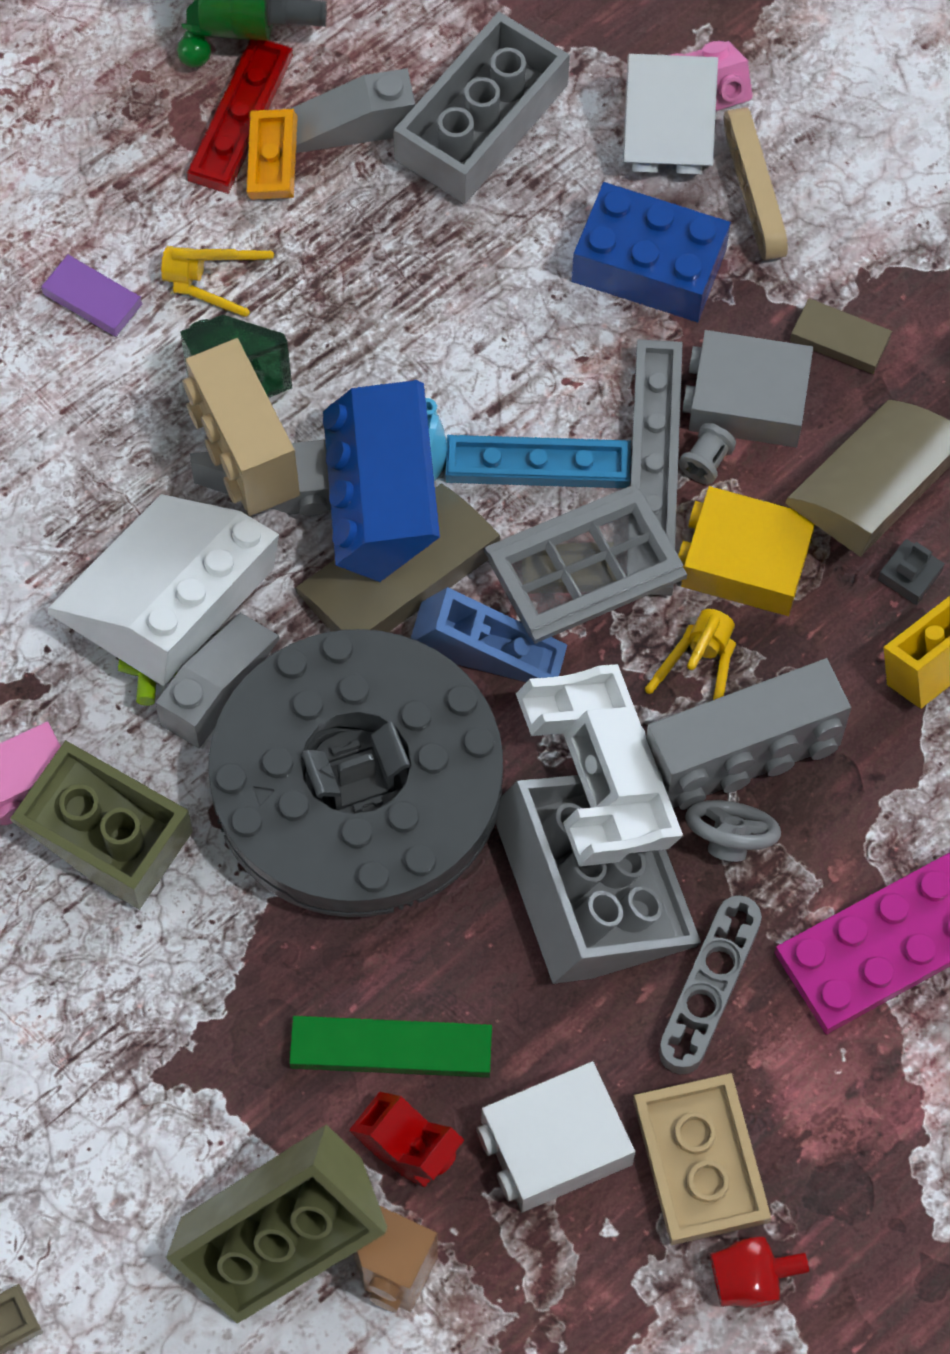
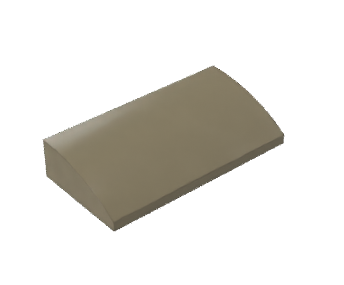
M888 400L787 498L785 504L861 557L950 467V420L913 404Z
M441 483L435 487L440 532L439 539L381 582L335 565V560H333L298 585L296 592L331 632L352 629L390 632L419 611L422 601L447 587H452L489 559L484 552L485 547L500 541V535L471 505Z

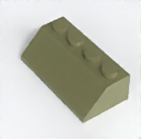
M324 1125L182 1216L166 1259L238 1324L386 1233L387 1225L362 1158L330 1127Z

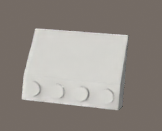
M161 494L48 607V614L164 687L274 569L279 534L242 511Z

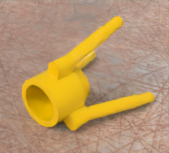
M166 246L161 264L162 280L174 282L173 293L191 295L227 311L247 317L250 313L247 308L195 287L191 283L193 280H201L204 261L272 259L274 253L270 250L191 249Z
M703 609L695 625L690 624L687 626L682 639L653 675V678L645 687V692L652 694L687 648L691 646L693 652L687 663L689 670H694L702 657L712 659L717 654L720 655L713 700L723 697L730 658L736 647V642L730 639L735 628L733 620L721 611Z

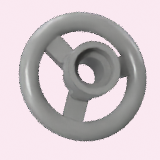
M725 800L701 801L690 806L685 814L688 827L698 836L710 841L708 852L712 856L725 861H743L746 859L748 850L771 847L781 837V828L774 818L757 808L738 802ZM706 815L714 820V827L705 823L700 817Z

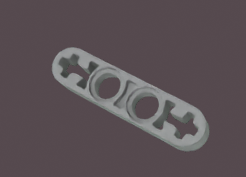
M732 896L723 901L719 907L664 1031L659 1056L664 1067L672 1073L688 1074L696 1070L701 1064L758 934L762 916L756 902L748 897ZM738 911H742L747 914L745 922L750 925L742 924L740 926L734 943L726 939L731 926V918L728 916L734 917ZM717 951L727 953L733 960V969L721 975L712 972L706 964L708 955ZM697 994L707 995L714 1002L715 1011L708 1017H696L688 1010L687 1001ZM680 1020L684 1024H677V1022ZM686 1026L695 1030L689 1048L695 1055L686 1054L680 1060L674 1057L675 1049L669 1044L678 1045L683 1038ZM699 1031H706V1034L703 1035Z

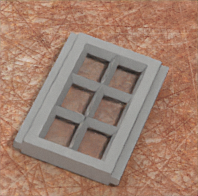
M636 484L486 546L484 550L493 571L534 644L687 578L682 561L641 489H638Z

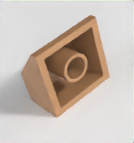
M380 1206L387 1225L386 1233L354 1252L353 1257L364 1290L371 1293L369 1297L371 1302L394 1313L398 1311L399 1307L412 1312L438 1258V1233Z

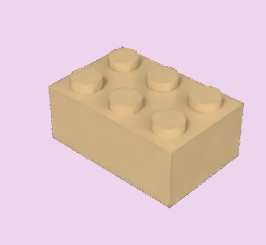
M233 339L186 358L188 378L183 379L182 382L190 400L187 403V409L196 429L204 427L208 437L205 440V445L215 466L222 464L227 476L223 480L232 502L235 504L241 501L247 515L252 516L300 496L295 449L239 339Z

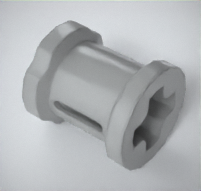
M704 423L699 429L697 442L690 452H686L681 456L678 462L679 467L688 477L696 482L708 485L715 481L718 476L716 469L725 455L732 454L737 443L727 430L713 423Z

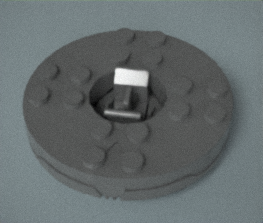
M366 629L325 632L294 642L273 653L244 677L227 700L216 722L209 752V781L215 814L219 817L217 821L222 826L221 832L225 833L224 839L238 862L258 883L276 896L310 911L333 916L370 917L393 913L394 907L403 910L404 904L412 907L414 900L418 903L424 902L456 881L470 867L489 839L497 819L503 786V751L500 733L485 697L469 676L449 658L419 641L402 635Z

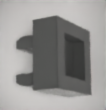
M905 539L880 571L878 580L917 605L942 573L945 563L932 556V551L918 542L914 544Z

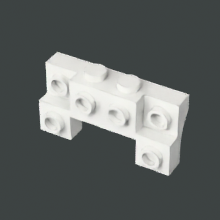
M618 664L596 666L565 676L532 678L516 693L531 736L564 735L591 807L575 810L563 822L579 867L617 863L629 853L669 849L683 836L663 784L662 775L653 758L646 739V733L640 724Z

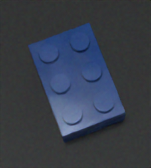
M603 182L573 253L571 282L699 322L727 251L731 222Z

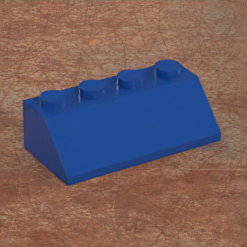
M418 380L351 388L323 411L335 565L378 582L384 580L440 538L424 383Z

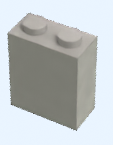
M705 330L702 347L693 346L689 373L697 374L696 386L686 385L682 412L691 414L689 431L699 432L702 424L713 423L727 430L734 438L797 448L803 421L813 346Z

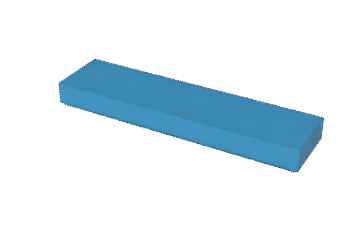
M447 435L446 483L626 488L630 486L631 440Z

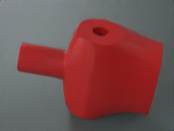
M765 1237L744 1239L733 1243L723 1250L710 1253L714 1281L721 1307L757 1308L775 1304L780 1300L779 1278L809 1273V1264L805 1252L774 1258L771 1247Z

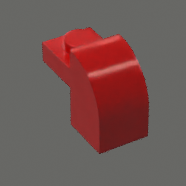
M380 1091L349 1130L380 1160L406 1179L422 1187H426L430 1180H434L437 1176L442 1175L452 1166L456 1159L455 1152L464 1142V1139L452 1127L428 1122L402 1096Z

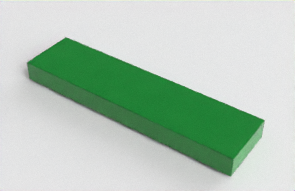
M293 1016L290 1069L490 1078L492 1025Z

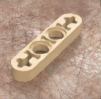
M748 107L727 110L724 112L725 135L760 256L763 260L786 257L788 243L785 226L751 112Z

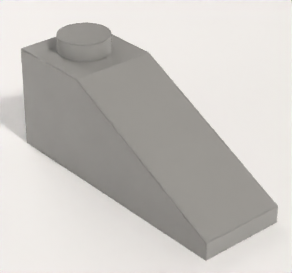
M408 68L363 75L290 108L294 109L297 114L296 153L394 138L393 130L416 105Z
M325 440L292 443L295 449L300 496L274 506L272 509L287 514L301 513L305 516H317L327 510H331ZM208 452L191 453L190 460L194 483L228 494L223 480L227 475L222 464L215 466Z
M240 612L181 667L157 699L155 704L160 725L200 749L214 730L221 711L232 692L247 674L266 659L280 640L279 635Z

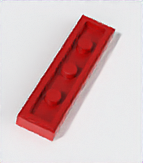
M269 40L249 41L187 171L189 182L226 194L230 193L249 152L250 112L269 109L293 58V48Z

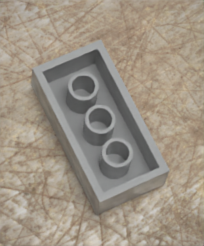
M498 11L393 130L394 160L466 204L568 86L570 54Z
M825 658L648 724L646 739L657 768L662 775L663 784L672 807L679 806L681 810H685L695 803L704 801L706 796L720 790H723L725 793L735 792L748 785L752 778L765 773L768 776H777L790 770L797 761L811 757L813 760H819L833 754L838 749V746L841 745L851 706L828 659Z

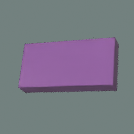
M68 254L41 286L43 295L117 337L142 306L141 296Z

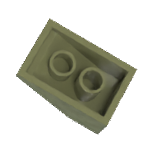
M66 740L10 818L14 824L96 885L139 910L193 832L189 810Z

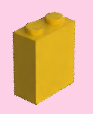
M709 486L704 503L695 501L688 527L695 529L692 542L683 540L678 554L687 573V578L681 581V587L789 617L815 524L794 509Z

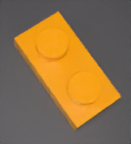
M294 109L250 112L247 194L251 200L294 198L297 114Z

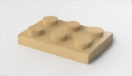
M732 1073L634 1095L633 1102L671 1245L770 1223L771 1214Z

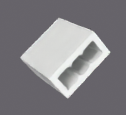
M628 54L623 163H632V172L658 173L659 164L676 165V173L702 174L703 166H713L718 57Z
M593 1061L483 1107L482 1125L476 1128L486 1154L489 1156L495 1153L503 1171L497 1173V1178L508 1202L516 1199L521 1212H525L633 1165L635 1157L633 1145Z

